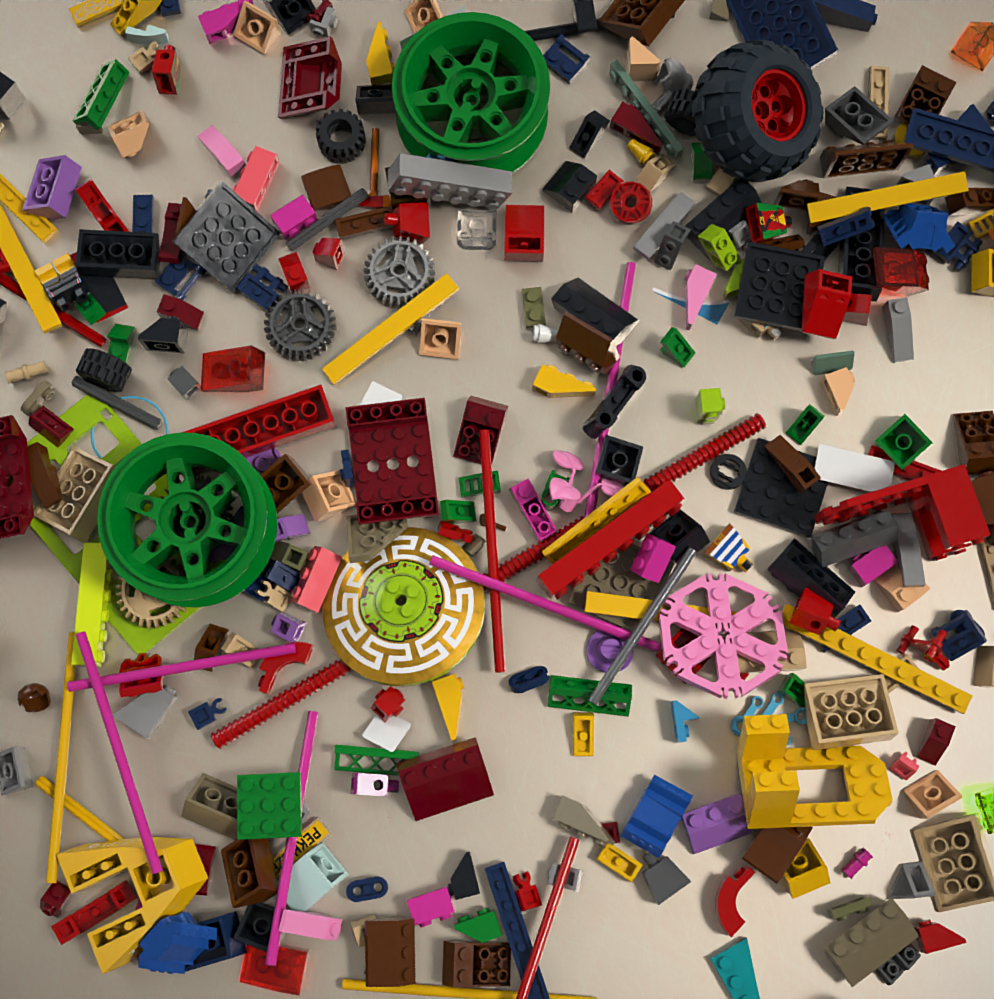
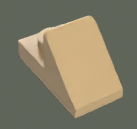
M234 632L230 634L221 647L228 654L258 649ZM260 659L242 663L254 669Z

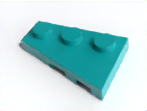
M747 937L710 958L732 999H760Z

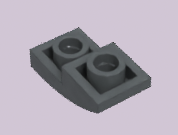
M909 944L875 971L888 986L893 985L904 971L909 970L916 963L921 954L912 944Z

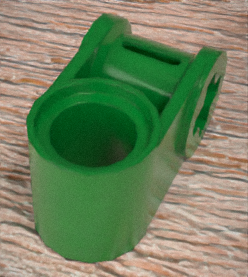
M552 470L541 496V502L548 511L554 510L560 499H555V502L550 504L544 499L547 496H551L549 486L552 478H561L567 482L570 477L565 478L556 474L554 470Z

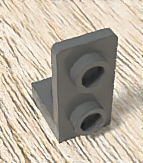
M673 221L663 237L654 262L671 270L681 246L691 229Z

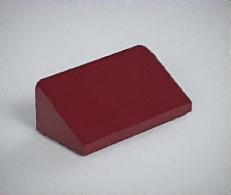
M42 406L29 416V426L56 447L61 446L74 430L45 406Z

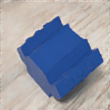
M905 204L900 205L898 210H890L882 216L891 235H893V239L897 241L901 249L910 244L913 251L916 248H923L936 252L943 247L945 252L948 253L955 247L947 233L949 214L936 207Z
M654 774L631 813L621 837L659 858L690 804L693 795Z
M182 912L160 920L139 943L144 951L139 955L138 968L148 969L153 972L185 974V965H193V961L205 949H208L209 939L217 940V928L199 925L189 912Z

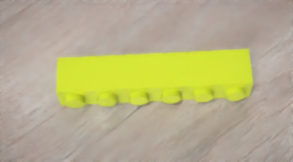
M84 542L71 662V665L86 667L76 638V634L83 631L87 634L97 667L101 668V663H104L105 660L103 642L107 640L105 622L109 620L107 602L111 600L109 582L113 580V570L102 549L101 543Z

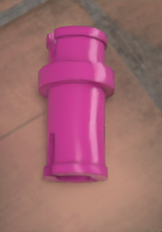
M864 847L859 853L856 852L854 854L855 857L841 869L851 880L864 866L867 867L869 865L868 862L873 858Z

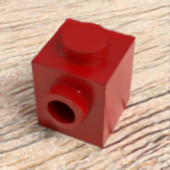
M390 686L386 691L382 689L375 696L377 700L370 708L386 723L392 716L397 717L403 711L402 705L405 699L398 689Z

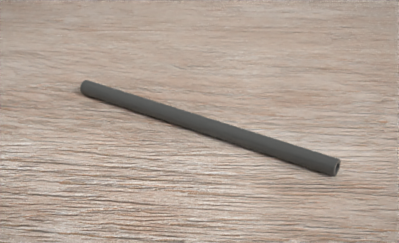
M688 547L588 698L589 702L594 705L598 704L697 554L694 549Z

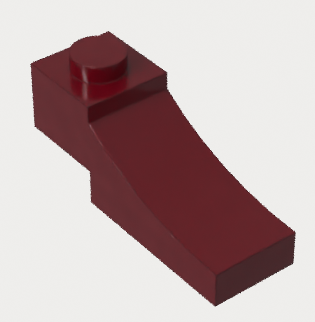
M168 203L162 243L158 255L159 262L179 264L182 250L174 245L172 241L177 236L176 229L181 204Z

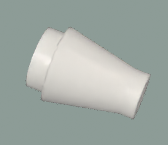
M542 324L534 325L532 341H536V343L557 341L558 330Z

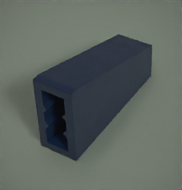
M814 0L825 24L869 32L871 26L876 24L878 14L875 13L876 6L862 0Z
M974 104L970 105L958 119V121L992 130ZM929 153L923 159L924 166L929 164L934 176L956 163V161Z

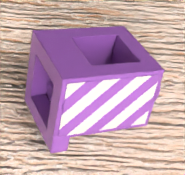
M285 612L278 613L272 620L270 632L290 643L299 641L307 622L301 621Z

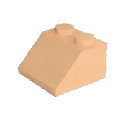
M340 470L311 476L309 478L311 485L302 492L315 522L330 519L357 505L350 488H347L346 481L341 480Z

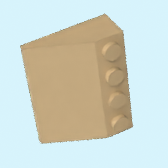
M74 446L57 473L63 500L47 509L44 508L40 501L34 511V516L82 543L87 542L97 525L98 504L102 490L115 466Z
M884 674L804 684L807 728L812 750L889 741L899 734Z
M979 813L913 830L924 867L935 891L934 899L939 913L994 901V859Z

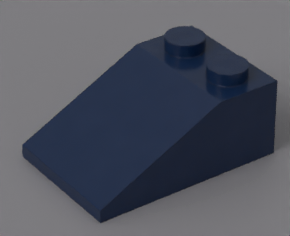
M237 911L198 923L201 926L217 928V940L209 939L208 949H205L193 961V965H185V972L247 953L245 944L233 939L240 924Z

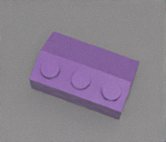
M66 155L39 159L22 210L52 220L66 218L82 167Z
M741 793L684 812L681 818L693 854L752 834V830L747 828L744 801Z

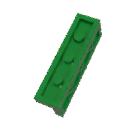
M117 59L103 64L99 69L72 120L76 125L86 121L95 130L101 129L130 73Z
M551 675L547 707L629 717L632 685L612 682L600 699L606 704L596 706L589 702L588 698L600 681ZM553 694L562 695L565 698L562 701L552 700ZM580 697L583 698L585 702H583L582 704L575 703L573 699ZM617 702L626 703L625 709L616 708L614 704Z
M335 745L334 770L399 776L398 771H393L397 767L394 759H402L399 761L402 762L419 756V752L403 750L390 752L380 748ZM340 754L349 755L354 762L348 767H340ZM353 755H357L360 757L358 759H355ZM364 756H369L374 762L368 769H363L358 763ZM373 757H380V759L376 762ZM384 758H390L395 764L389 771L383 770L378 764ZM357 764L359 768H352V766ZM377 765V767H378L380 770H375V769H372V768H374V767Z

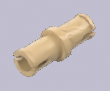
M43 360L31 365L24 364L21 368L5 371V376L10 384L22 379L29 380L32 376L48 373V370Z

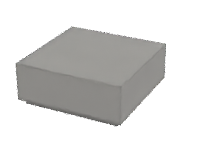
M744 220L728 231L737 248L751 240L749 226Z

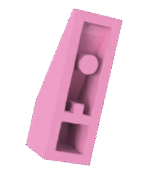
M696 264L693 270H688L684 278L687 281L685 286L687 330L691 329L717 275Z
M284 909L278 931L337 941L341 931L342 919L323 913Z

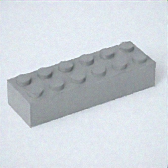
M399 153L388 169V192H393L396 195H412L415 198H431L434 201H450L453 204H469L471 207L483 206L494 210L498 209L512 194V171Z

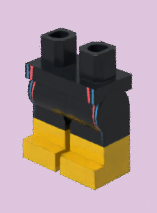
M68 253L52 261L62 279H60L51 263L35 270L50 299L62 312L70 310L72 307L70 302L75 299L79 303L88 300L87 293L89 291L81 274L75 267V262Z

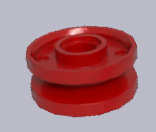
M634 181L624 182L613 191L610 198V206L613 214L619 220L628 224H637L644 221L650 215L653 207V198L650 191L642 184ZM635 198V206L629 208L627 206L628 200Z

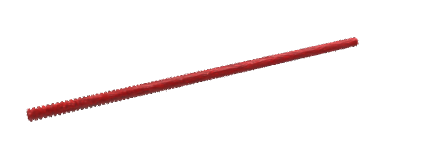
M756 413L754 417H749V420H744V423L740 422L739 426L735 425L728 432H723V435H718L717 439L713 438L712 442L708 441L707 445L703 444L702 448L698 447L697 451L693 450L691 454H686V457H681V460L677 459L675 464L672 462L670 466H665L664 470L660 469L659 473L655 472L654 476L650 475L649 479L645 478L644 483L652 492L669 479L675 482L677 478H682V475L686 476L687 472L691 473L692 469L696 470L698 468L697 466H703V463L713 460L714 456L718 457L719 453L723 454L724 450L728 451L729 447L733 448L734 444L738 445L740 441H745V438H750V435L754 436L755 432L759 433L761 429L764 430L766 423L763 417ZM580 516L579 520L575 519L574 523L570 522L569 526H564V529H558L559 532L553 533L547 539H542V542L538 541L537 545L533 544L531 548L527 547L525 552L522 550L520 555L516 554L514 558L510 557L509 561L505 560L504 564L500 563L498 567L499 581L505 582V579L509 580L510 576H516L515 573H521L522 569L526 570L527 566L531 567L532 563L536 564L537 560H543L542 557L545 556L542 551L583 520L584 517ZM483 586L484 591L487 593L490 588ZM341 658L339 661L335 660L334 664L330 663L329 667H323L324 670H318V673H313L312 677H306L307 680H301L300 684L296 683V686H291L290 690L285 689L283 694L279 693V696H274L273 700L268 699L266 704L263 702L261 707L257 706L255 710L251 709L249 714L246 712L244 717L239 716L238 720L234 719L233 723L229 722L227 727L222 726L221 730L217 729L216 733L212 732L211 739L217 748L222 749V746H227L229 741L232 743L233 739H239V736H244L246 731L249 733L250 729H256V726H261L263 721L266 723L267 719H273L274 715L278 716V713H283L284 709H290L289 706H295L296 702L300 703L301 699L305 700L308 695L312 696L313 692L317 693V690H322L323 686H329L328 683H334V680H339L340 676H346L345 673H351L352 669Z

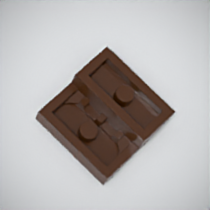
M340 164L318 169L301 176L314 211L331 209L333 205L340 204L351 196Z

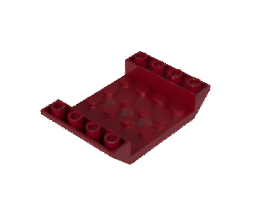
M425 398L345 407L350 435L358 524L363 525L439 515ZM415 457L419 463L416 467H410L407 464L408 459ZM396 460L399 466L391 470L388 468V462ZM376 462L379 465V469L376 472H370L368 470L370 463Z
M13 415L0 417L1 540L24 535L34 518L27 438ZM13 476V483L9 486L8 480Z

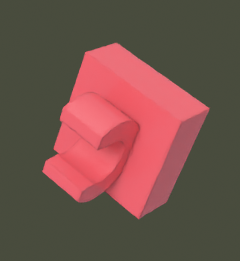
M904 752L892 762L889 769L907 781L917 772L919 765L916 764L917 759L910 760L906 757L908 753Z

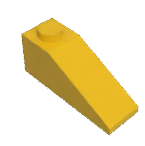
M452 674L432 681L451 740L455 741L462 699L461 690L464 689L461 677L456 678V675Z

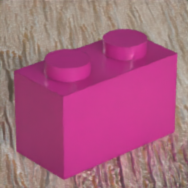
M303 194L270 215L272 222L285 240L294 237L299 231L317 220L315 211Z
M647 533L630 570L643 578L659 583L676 546Z
M885 545L868 551L863 557L859 554L850 561L852 565L848 567V570L859 585L863 587L898 563V560Z
M448 886L407 900L411 916L414 918V924H419L420 928L432 924L431 920L438 917L440 921L451 918V913L455 912Z

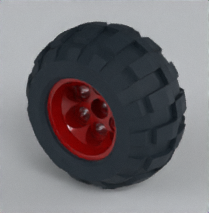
M750 40L738 43L716 55L707 65L708 69L698 79L695 87L696 99L693 100L692 117L695 118L696 125L694 131L697 140L701 141L704 146L703 152L713 164H718L719 168L727 175L738 179L743 178V180L750 182H764L777 179L796 169L806 161L811 149L816 146L821 132L820 123L824 114L820 96L821 90L818 82L815 81L809 65L803 59H799L797 53L786 45L773 44V41Z

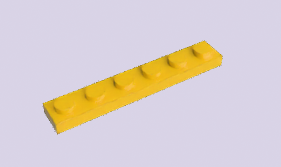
M639 477L635 478L542 551L543 555L554 564L650 494V489Z

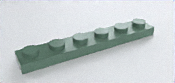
M619 61L612 62L609 72L611 79L619 84L622 94L625 97L628 96L631 104L640 111L657 138L664 144L667 154L669 156L672 155L675 160L681 157L684 150L683 146Z

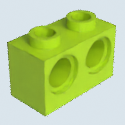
M711 224L697 236L713 266L728 271L741 259L724 228Z

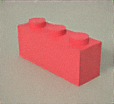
M255 146L253 152L251 151L248 155L246 168L241 170L240 181L238 185L234 186L233 191L257 211L278 166L279 159L276 153Z
M314 546L309 552L306 566L299 574L300 580L291 592L292 598L290 602L318 613L342 556L323 547Z

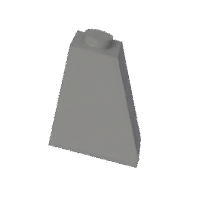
M165 685L161 691L156 693H144L117 710L113 717L143 737L151 739L179 697L174 695L176 692L174 689Z

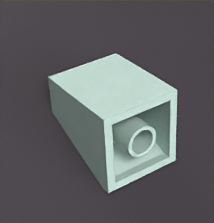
M323 842L306 853L292 867L286 902L290 910H309L349 875Z

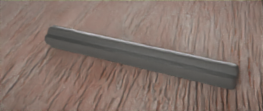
M364 188L359 189L289 239L286 245L291 251H294L335 222V219H339L369 197L368 193Z
M75 376L72 380L73 387L157 430L161 426L162 420L99 386L79 376Z

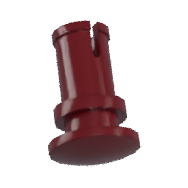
M322 0L316 10L306 15L307 22L309 23L310 20L321 23L327 7L333 8L332 3L329 0Z

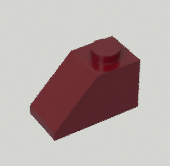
M163 294L157 309L160 318H167L168 316L178 317L185 327L197 331L205 314L189 303Z
M938 718L930 719L916 758L936 766L948 748L956 726Z

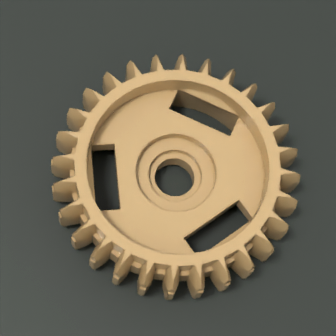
M168 559L156 568L160 571L162 567H166L175 576L184 577L186 575L185 570L180 571L183 567L181 564L175 566L177 562L175 559H172L170 562ZM118 577L122 585H116V588L120 589L121 592L115 595L122 597V599L117 601V604L124 605L120 609L122 612L128 611L125 615L126 618L133 616L131 622L136 623L139 620L138 625L141 627L146 622V627L149 629L152 623H154L155 628H159L160 622L163 626L167 627V620L175 623L173 617L181 618V615L178 613L180 610L186 612L184 607L167 604L137 589L135 590L134 597H129L130 584L122 577ZM167 605L170 606V610L151 616L150 611Z

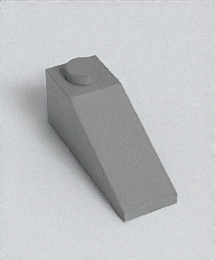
M908 298L888 300L882 309L893 361L897 363L914 360L912 320Z

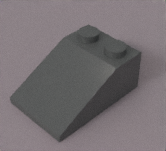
M855 86L825 108V123L836 133L861 145H865L894 123L892 118Z

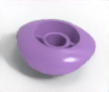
M597 630L587 644V656L590 663L596 669L606 673L626 640ZM633 651L631 652V654L629 655V657L627 658L619 672L624 670L630 664L633 657Z

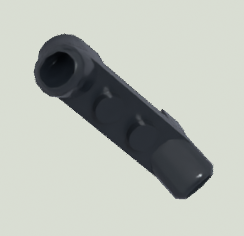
M632 364L624 368L620 378L593 414L582 424L583 431L590 438L597 439L606 429L613 426L618 419V414L633 394L645 383L646 372L643 368Z

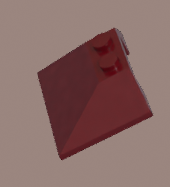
M331 36L283 47L278 118L283 119L327 110L340 99L342 62Z

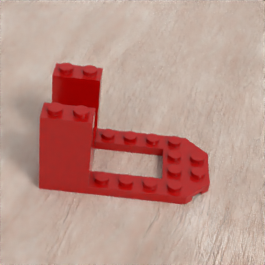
M965 464L839 502L840 506L834 508L829 506L814 516L816 524H823L825 526L837 520L838 523L846 522L855 515H857V518L866 516L870 510L876 509V512L888 509L887 505L890 504L899 506L908 502L928 560L935 558L936 561L947 558V554L952 552L955 555L967 552L966 548L971 545L981 544L985 542L984 538L990 536Z

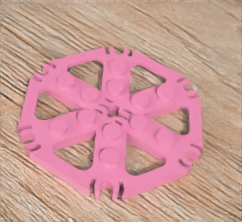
M709 573L707 581L705 575L670 595L665 601L664 605L669 607L670 610L661 609L659 614L664 661L669 658L666 662L667 666L670 664L677 666L672 673L673 675L677 674L676 678L720 699L722 694L723 698L727 699L728 691H732L735 698H738L740 692L741 697L779 674L783 667L782 664L777 662L778 659L785 662L788 655L782 611L776 612L779 607L778 604L774 607L769 606L768 603L773 598L768 596L769 593L726 573L724 575L725 581H723L722 573H719L718 580L715 581L712 579V574ZM730 587H735L751 594L755 599L754 603L731 616L728 595ZM699 588L705 589L709 616L686 606L683 603V598ZM769 619L775 624L777 643L770 645L746 633ZM673 623L699 637L682 648H674L671 643L670 625ZM721 629L722 631H724V634H728L725 638V641L724 639H722V636L719 635ZM714 654L718 681L710 682L694 674L691 668ZM737 654L764 666L765 670L749 681L742 680Z

